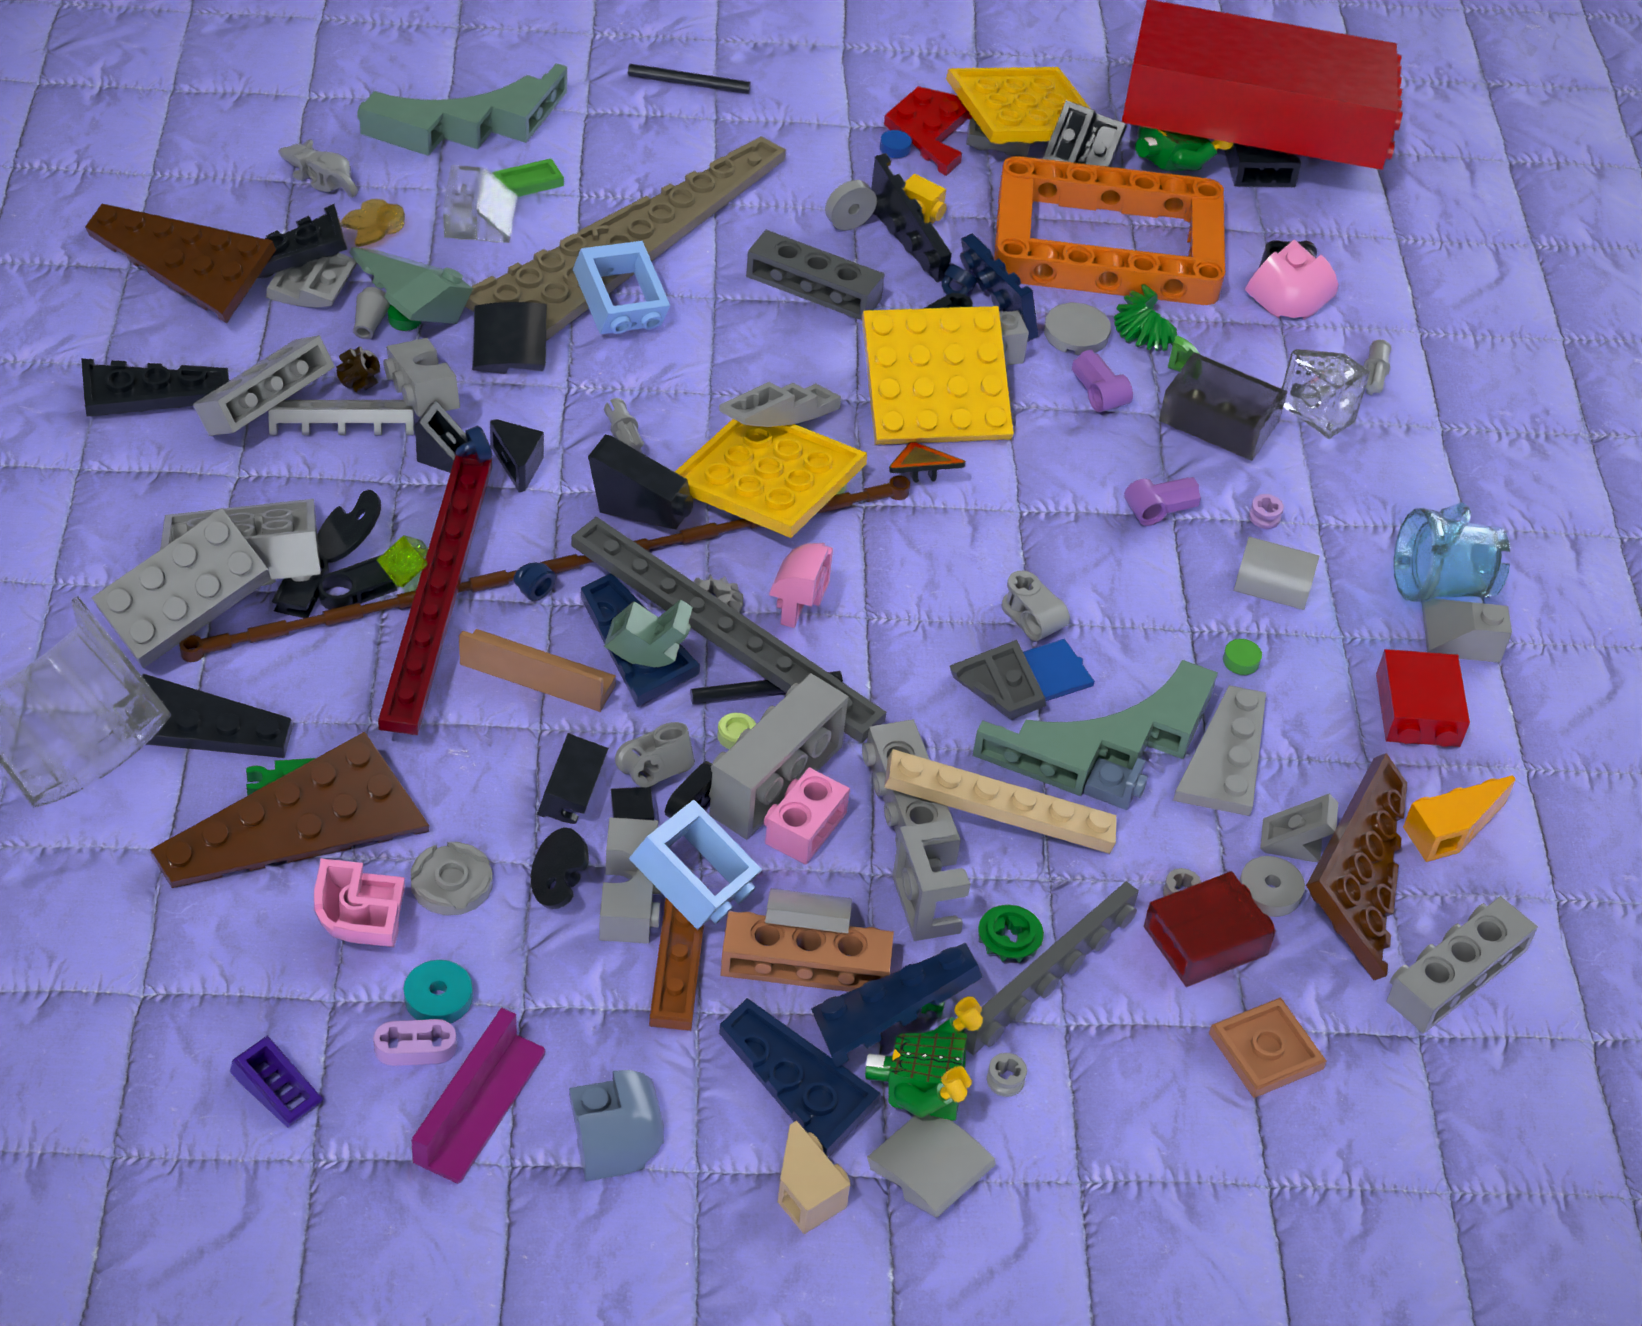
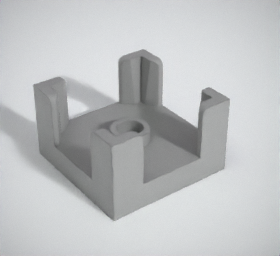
M948 820L903 826L899 830L892 878L914 941L960 934L962 931L963 922L957 916L933 918L936 902L968 896L970 881L966 870L959 868L941 871L942 863L940 858L928 859L922 842L951 838L952 831Z

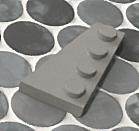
M1228 686L1175 791L1173 801L1250 816L1254 801L1266 692Z

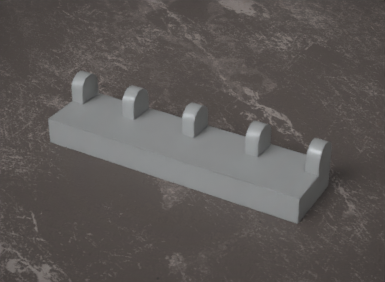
M283 400L268 410L269 435H277V423H301L302 435H310V423H338V435H346V423H374V435H382V423H406V434L414 435V409L411 405L406 406L404 400Z

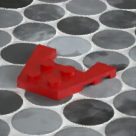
M918 86L885 114L884 126L889 130H899L907 133L912 139L911 144H914L921 150L920 156L927 162L934 161L938 165L937 170L947 176L961 163L962 152L941 142L967 119L974 118L957 95Z

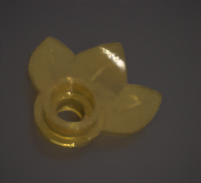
M370 199L362 202L361 209L348 212L340 223L341 227L358 230L355 245L356 247L365 246L383 239L386 234L400 231L405 224V212L400 205L388 204L382 199Z

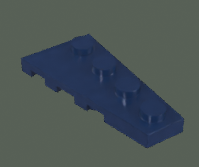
M973 233L961 238L963 252L960 253L961 262L967 271L971 270L975 274L980 289L989 292L994 306H999V312L1019 311L1029 332L1027 342L1038 337L1033 290L1029 286L1021 288L1019 286L1021 284L1020 278L1014 272L1008 275L1005 264L999 258L994 260L991 250Z
M611 573L581 587V600L604 644L614 617L634 601L644 607ZM681 644L679 645L675 661L662 667L632 664L607 649L637 707L698 676L700 673V664Z
M963 943L956 947L947 948L940 952V954L921 962L906 965L901 970L881 979L869 981L862 987L843 995L828 998L823 1003L812 1007L811 1011L837 1068L849 1061L847 1053L863 1044L865 1048H870L882 1040L880 1033L897 1022L902 1026L909 1024L918 1018L917 1014L926 1004L930 1003L938 1006L983 977L966 943Z
M748 998L720 1024V1036L794 1122L797 1121L807 1133L811 1132L818 1138L822 1145L823 1153L827 1157L880 1102L881 1093L844 1066L841 1065L836 1068L830 1056Z

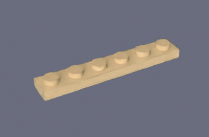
M892 749L887 760L884 788L1109 854L1116 844L1117 815Z

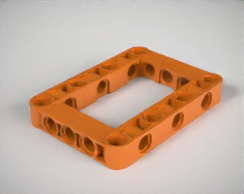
M1021 156L1009 157L1003 163L999 186L994 260L999 258L1005 264L1008 275L1014 272L1020 278L1021 284L1130 296L1131 291L1143 295L1141 285L1145 284L1158 294V300L1211 305L1219 299L1225 275L1224 189L1219 182L1209 178ZM1034 201L1058 204L1060 207L1094 211L1096 209H1103L1154 218L1163 216L1184 219V221L1190 222L1187 242H1190L1188 257L1030 238L1032 203Z

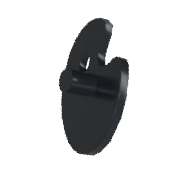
M373 490L363 491L355 507L349 513H346L341 506L336 507L322 524L318 532L319 554L323 555L328 563L336 562L349 555L366 539L374 528L381 511V499Z
M560 828L552 832L540 845L532 864V892L536 900L549 909L561 908L571 901L573 890L570 887L577 885L581 878L580 873L577 871L585 870L589 864L587 844L584 838L572 828ZM556 881L554 888L550 889L551 884Z

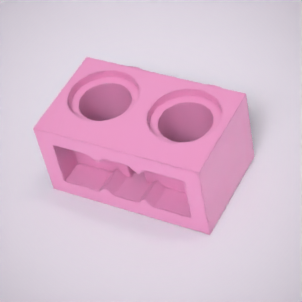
M809 767L799 780L795 778L791 781L779 805L773 804L768 810L764 819V825L767 826L765 844L807 865L846 815L850 788Z

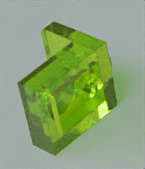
M403 535L377 561L396 586L404 587L427 566V561L424 557L427 555L428 547L420 539Z

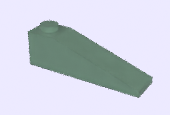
M352 247L349 252L364 272L375 276L372 281L374 285L378 288L386 289L385 299L409 320L457 324L473 290L471 286L462 280L463 275L451 268L446 267L442 269L374 249Z

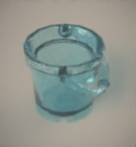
M1464 503L1443 508L1440 512L1425 508H1415L1404 519L1395 543L1393 563L1394 578L1398 592L1404 600L1411 602H1429L1435 597L1490 598L1489 596H1497L1505 585L1510 567L1508 563H1501V551L1510 552V543L1506 532L1501 527L1470 523L1471 509Z

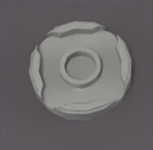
M1070 302L1059 304L1052 308L1045 318V337L1050 344L1063 352L1069 349L1074 350L1075 355H1080L1081 352L1092 349L1096 353L1106 346L1110 337L1111 323L1107 316L1097 308L1084 303Z
M447 842V846L437 848V845L427 848L415 859L411 868V890L417 902L430 912L442 915H461L477 909L488 898L493 887L492 869L486 855L476 847L461 842Z

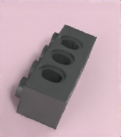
M765 230L748 250L746 277L856 319L862 320L863 311L874 310L882 299L884 273L772 231Z

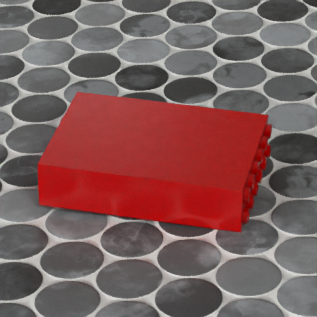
M1146 0L1122 122L1383 170L1385 160L1392 159L1395 141H1393L1395 130L1399 131L1403 114L1401 112L1402 100H1400L1402 88H1400L1402 77H1400L1402 55L1397 54V43L1157 0Z

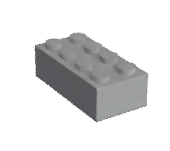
M221 508L91 598L142 668H145L178 645L182 640L191 636L264 585L271 578L266 565Z
M812 673L800 684H793L781 702L776 706H770L764 712L761 720L752 729L747 728L744 730L736 744L727 752H721L713 761L711 766L712 786L709 792V797L711 798L709 815L744 839L750 838L764 824L765 816L773 804L779 805L784 799L785 792L793 779L799 780L809 767L818 771L842 748L849 696Z

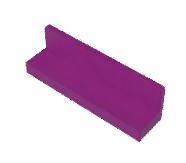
M502 1007L500 1008L411 1139L414 1164L455 1183H460L545 1055V1048L517 1035L515 1013Z

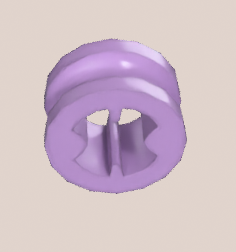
M1269 494L1256 496L1252 501V508L1249 512L1250 521L1264 529L1276 527L1280 523L1281 514L1283 513L1284 505L1282 501Z

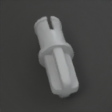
M1375 340L1372 342L1369 348V357L1363 365L1365 372L1363 387L1366 388V393L1372 395L1374 392L1380 393L1383 390L1385 377L1390 372L1388 360L1391 353V345L1385 340Z
M611 399L614 410L612 411L611 406L607 402L604 406V412L611 423L612 435L637 451L642 452L641 447L644 443L637 430L638 422L633 416H630L622 399Z

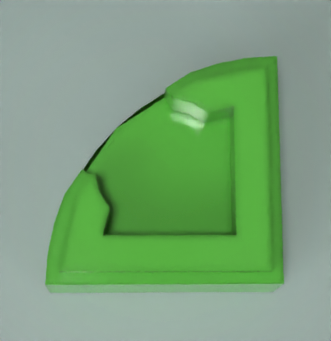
M1177 335L1173 342L1168 368L1200 378L1203 372V360L1200 353L1193 344Z

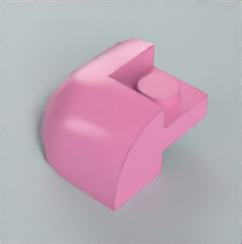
M1294 239L1279 253L1275 251L1266 259L1249 280L1245 291L1277 318L1282 315L1290 318L1302 317L1304 320L1315 314L1336 295L1338 281L1333 268L1322 254L1317 258L1313 257Z
M806 543L793 549L783 560L769 592L770 596L778 598L777 608L782 609L781 625L795 628L804 605L811 607L812 605L820 606L830 581L832 547L825 546V543Z
M321 859L314 888V910L320 924L334 938L351 943L394 947L398 935V920L405 888V877L363 873V863Z

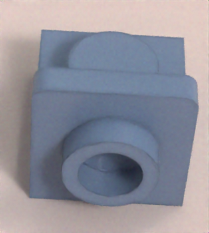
M1098 757L1085 784L1083 794L1128 810L1133 797L1141 798L1145 789L1148 776L1142 773L1146 760L1138 758L1131 770Z

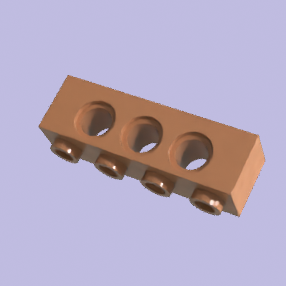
M728 911L720 976L850 992L862 987L869 981L878 980L890 975L893 931L880 930L875 927L861 928L849 926L848 933L770 924L765 923L766 916L757 915L752 912Z

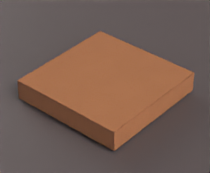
M1281 997L1211 1025L1209 1035L1253 1098L1324 1069L1327 1062Z

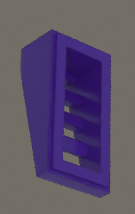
M268 1035L232 1060L230 1073L287 1128L323 1102V1098ZM265 1061L269 1066L257 1074L254 1069ZM274 1073H278L281 1077L269 1086L264 1082ZM287 1083L293 1087L280 1098L274 1094ZM300 1094L305 1100L289 1111L285 1104Z

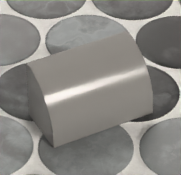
M1248 537L1233 591L1304 610L1320 555Z

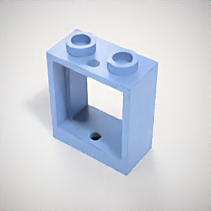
M643 241L580 249L573 271L600 334H620L627 330L653 329L662 326L670 303ZM634 273L646 302L613 306L601 277Z
M695 800L691 801L650 833L629 858L697 930L710 919L715 924L718 923L733 908L730 904L733 899L737 904L746 899L756 888L751 882L762 870ZM684 836L730 883L717 895H714L669 849L681 837Z

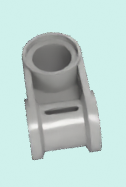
M1016 571L1009 576L1007 582L1009 592L1002 600V610L1031 640L1039 641L1069 624L1070 615L1064 602L1042 584L1036 575L1028 571Z
M679 722L663 724L654 731L625 742L619 747L615 755L617 768L624 774L631 775L632 780L637 785L645 788L651 787L675 774L686 772L695 763L688 728L685 724Z

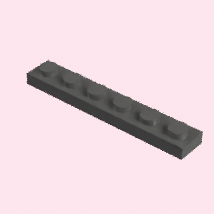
M1125 881L983 1005L980 1013L983 1017L981 1027L975 1031H969L964 1028V1033L967 1034L966 1050L974 1055L984 1045L990 1047L995 1044L1001 1037L1004 1028L1010 1022L1022 1020L1036 999L1040 996L1042 998L1049 996L1062 976L1066 973L1071 975L1076 972L1082 965L1085 956L1093 949L1095 951L1102 949L1115 929L1118 927L1123 929L1129 925L1137 912L1134 906L1139 890Z

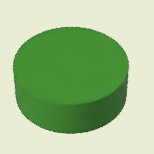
M1234 639L1226 645L1223 663L1230 671L1236 674L1249 675L1259 668L1262 651L1257 644L1250 640Z

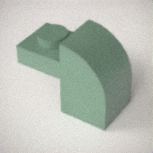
M680 599L661 616L657 617L634 601L612 619L604 647L632 664L650 667L669 665L675 661L680 643L685 640L690 632L691 625L689 624V619L693 607Z

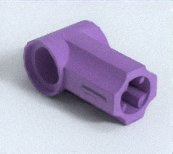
M1092 349L1081 352L1080 356L1073 361L1071 370L1087 388L1090 404L1096 412L1100 413L1132 402L1133 390L1129 379L1123 374L1115 375L1102 358L1095 354Z
M1194 477L1155 485L1149 479H1139L1131 483L1124 492V498L1139 522L1144 526L1158 523L1167 513L1198 507L1201 500L1199 485Z

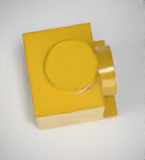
M914 173L905 181L906 185L903 190L910 200L916 198L922 207L921 211L925 224L929 222L933 224L935 221L941 220L947 208L945 203L946 189Z

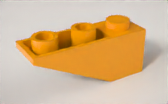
M1513 775L1500 779L1491 778L1475 786L1455 788L1448 793L1431 798L1422 797L1412 802L1403 828L1425 862L1460 853L1506 804L1516 779Z

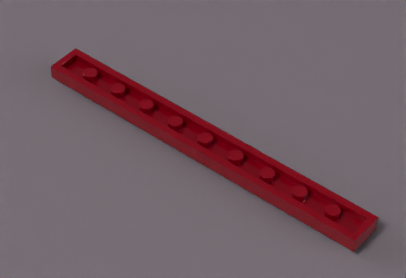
M473 454L465 457L455 455L379 715V730L418 735L490 478L492 459L478 463Z

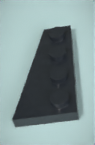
M884 153L875 156L871 189L876 195L877 203L873 214L901 242L905 250L911 253L920 263L925 272H928L937 283L943 281L944 273L951 262L952 253L931 222L925 224L921 211L922 207L916 198L910 200L904 192L903 188H905L906 183L900 174L893 175L888 166L891 165L892 161L888 155Z
M332 204L323 208L325 214L314 220L307 216L296 221L298 227L281 234L277 230L266 235L265 239L272 240L276 251L258 278H267L276 272L291 267L298 268L307 262L322 257H332L341 251L347 250L335 205Z
M143 673L125 729L126 743L285 758L292 732V720L290 717Z

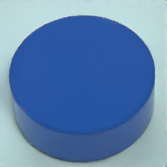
M887 131L881 136L880 151L883 154L886 153L890 158L906 157L911 151L912 139L903 131Z

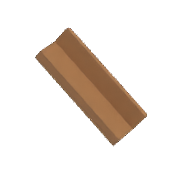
M475 629L473 634L462 631L459 635L460 665L601 712L616 686V675L479 629Z

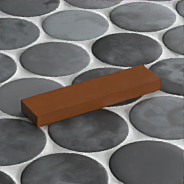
M667 898L665 899L649 1027L691 1031L704 925L697 930Z

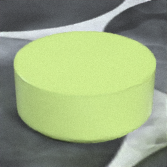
M744 713L725 715L718 723V741L722 746L730 750L744 730L747 728L752 729L756 725L755 721Z

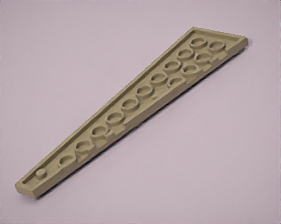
M761 136L728 153V155L710 162L707 170L698 173L693 171L685 175V181L674 186L670 183L662 187L661 193L650 199L648 196H645L581 229L578 233L560 240V246L553 250L546 251L543 249L535 253L534 259L528 263L521 265L517 262L508 267V273L496 279L490 276L471 286L473 290L465 307L474 312L475 305L488 303L533 302L547 304V341L589 309L573 271L581 248L643 241L652 261L782 163L786 157V149ZM634 273L601 277L607 293L609 294L633 276Z

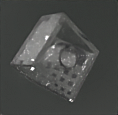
M1295 349L1291 352L1278 403L1323 436L1330 439L1355 423L1370 371L1345 353Z

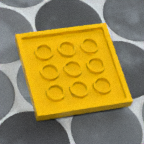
M1059 67L948 68L947 82L990 143L1024 142L1032 144L1035 141H1050L1066 100L1090 108Z
M999 306L863 311L861 317L875 445L908 444L910 442L1008 440L1012 438L1014 433Z
M732 419L681 465L675 473L688 480L690 495L694 499L792 538L867 464V452L795 424L762 427L744 425Z

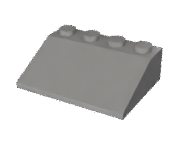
M314 499L223 509L268 568L271 580L262 586L273 584L276 582V579L292 578L294 581L310 580L309 578L312 575L321 574ZM219 509L165 515L160 550Z

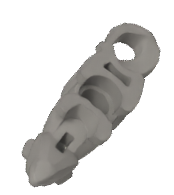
M311 139L307 140L304 144H294L278 150L283 159L293 166L299 167L300 170L293 172L295 179L304 180L310 177L313 180L311 182L312 187L317 190L331 192L342 187L350 198L357 195L358 189L350 178V164L344 156L313 149V141Z

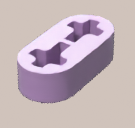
M438 1019L386 1022L377 1028L373 1037L375 1056L380 1062L392 1066L445 1063L455 1055L457 1049L455 1028L450 1023ZM434 1037H442L441 1046L432 1045ZM390 1039H398L396 1048H389Z

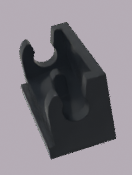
M568 733L544 792L537 815L576 824L579 816L575 813L567 812L563 808L585 813L609 748Z

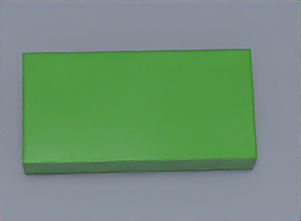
M552 158L492 172V182L503 200L564 186V177Z

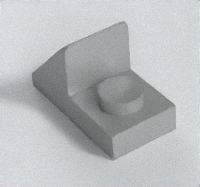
M1329 793L1263 818L1260 848L1269 854L1319 862L1322 838L1334 834L1337 828L1338 802Z

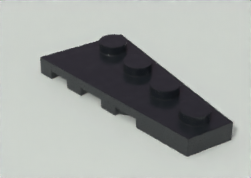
M81 358L87 416L193 406L195 402L229 381L228 368L181 365L178 370L167 369L160 363H148L147 368L127 367V361L111 360L110 365H96L94 359Z

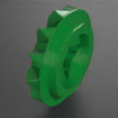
M999 905L993 907L982 916L978 926L979 942L986 946L987 954L995 953L999 955L1002 962L1007 958H1015L1020 963L1026 956L1034 957L1037 949L1042 946L1044 931L1041 922L1032 912L1020 906ZM1005 925L1013 935H1017L1016 942L1010 941L1008 936H1003Z

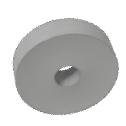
M848 181L836 188L829 196L825 206V213L837 229L852 230L861 226L871 217L876 207L877 198L873 190L864 181Z
M1261 856L1249 861L1242 870L1238 884L1239 894L1243 902L1253 911L1271 917H1280L1292 913L1299 906L1305 889L1304 878L1300 871L1290 862L1274 856Z

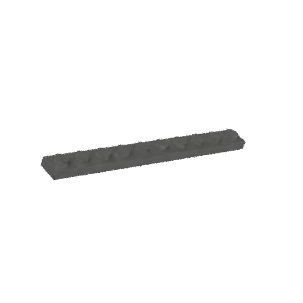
M598 517L592 519L571 536V546L664 610L667 611L680 599L692 606L689 624L693 630L787 693L793 684H800L812 673L849 696L844 732L859 743H863L867 739L869 726L882 725L885 722L887 713L885 710Z

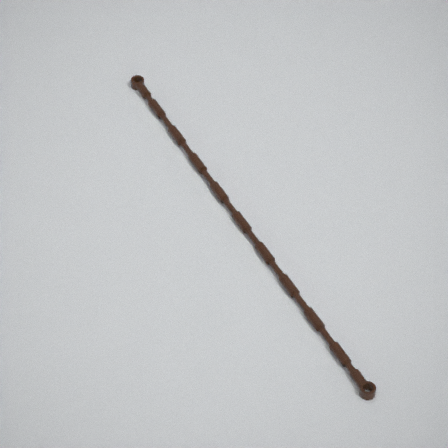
M896 475L889 480V483L864 488L863 492L854 494L846 492L835 495L817 513L849 507L853 503L863 500L871 502L889 497L894 500H904L909 496L910 481L905 476ZM745 519L717 525L714 522L683 529L678 534L651 540L643 538L634 542L649 552L650 549L679 542L687 544L718 537V534L745 527L753 529L762 526ZM577 554L540 563L547 565L556 574L578 569L580 565L594 561L585 555L577 556ZM502 570L471 577L469 581L460 583L458 593L469 590L473 593L508 585L509 581H513L517 570L510 572ZM416 590L396 594V598L365 605L357 603L322 611L321 615L290 622L281 620L247 628L246 632L233 635L224 633L202 639L199 636L191 635L179 643L181 657L186 662H197L203 658L205 653L232 648V644L245 641L254 643L289 635V631L324 623L325 626L346 622L363 618L364 614L399 607V609L411 607Z

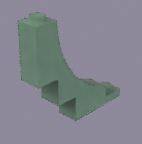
M556 63L541 79L526 75L503 88L457 99L422 100L392 96L374 91L365 102L363 101L359 105L357 111V118L360 120V134L427 156L433 152L443 139L478 149L492 132L527 143L567 93V66Z
M1182 660L1175 673L1153 695L1124 711L1105 717L1073 722L1025 720L1019 734L982 720L976 733L972 756L1081 796L1098 757L1131 770L1137 759L1142 758L1147 746L1184 759L1212 696L1218 672Z

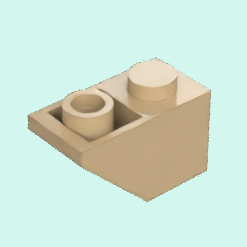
M795 1121L789 1126L777 1202L801 1232L805 1234L847 1208L850 1181L844 1169L838 1164L833 1165L823 1153V1148L818 1138L811 1132L807 1133Z

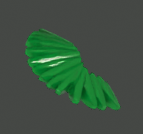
M1143 284L1141 285L1143 295L1131 291L1130 296L1126 295L1124 297L1127 304H1118L1116 307L1117 311L1121 312L1114 315V325L1118 326L1116 331L1121 332L1120 336L1125 337L1126 342L1137 340L1136 347L1147 343V350H1151L1155 346V351H1158L1162 345V350L1166 351L1168 350L1169 343L1173 346V342L1177 337V329L1170 321L1161 317L1159 313L1153 310L1154 304L1158 301V294Z

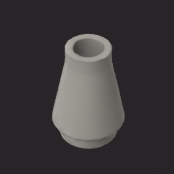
M367 287L357 295L353 332L359 338H372L374 331L388 312L390 304L384 297L385 292L379 288Z

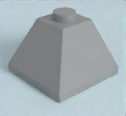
M1423 597L1421 603L1427 652L1458 654L1459 659L1501 662L1512 634L1508 606Z

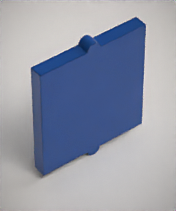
M1065 638L1023 651L1046 701L1094 686L1095 681L1084 667L1083 658L1077 657Z

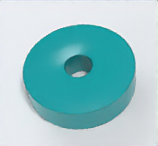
M447 960L424 962L415 967L405 980V1006L410 1015L416 1020L438 1019L453 1023L462 1018L472 1004V980L468 972L454 962ZM437 990L444 991V993L439 995L433 994Z

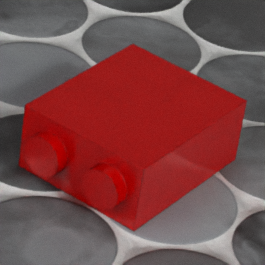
M1384 649L1376 672L1386 742L1461 747L1470 724L1458 654Z

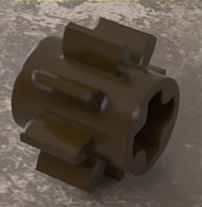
M359 346L354 350L350 348L339 355L343 363L336 366L337 377L345 387L353 388L355 392H358L362 389L367 390L378 383L374 375L380 372V363L371 351H363L362 347Z

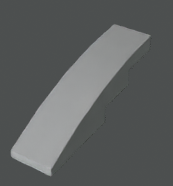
M767 382L720 404L719 411L744 425L762 427L784 426L816 419L840 409L841 396L816 383L804 389L795 383L780 388L771 382Z

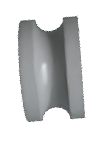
M1179 868L1171 871L1166 877L1163 888L1165 901L1178 909H1188L1194 906L1198 901L1202 887L1200 877L1189 869ZM1176 885L1178 886V889H1181V886H1185L1189 889V891L1187 892V890L1184 888L1183 892H1181L1176 889Z
M1000 1053L994 1056L990 1061L986 1078L987 1085L991 1091L1004 1097L1019 1094L1023 1089L1027 1074L1025 1062L1022 1058L1012 1053ZM1006 1070L1014 1073L1008 1079L1000 1077V1074H1004Z

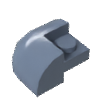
M620 1070L613 1071L612 1081L569 1088V1099L577 1131V1146L585 1182L626 1175L644 1169L645 1163L657 1154L661 1144H664V1124L652 1079L641 1072Z

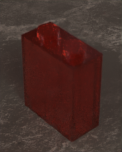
M1233 871L1151 901L1143 925L1185 987L1267 956L1276 933L1271 918L1267 914H1263L1252 899L1249 888L1245 884H1241Z

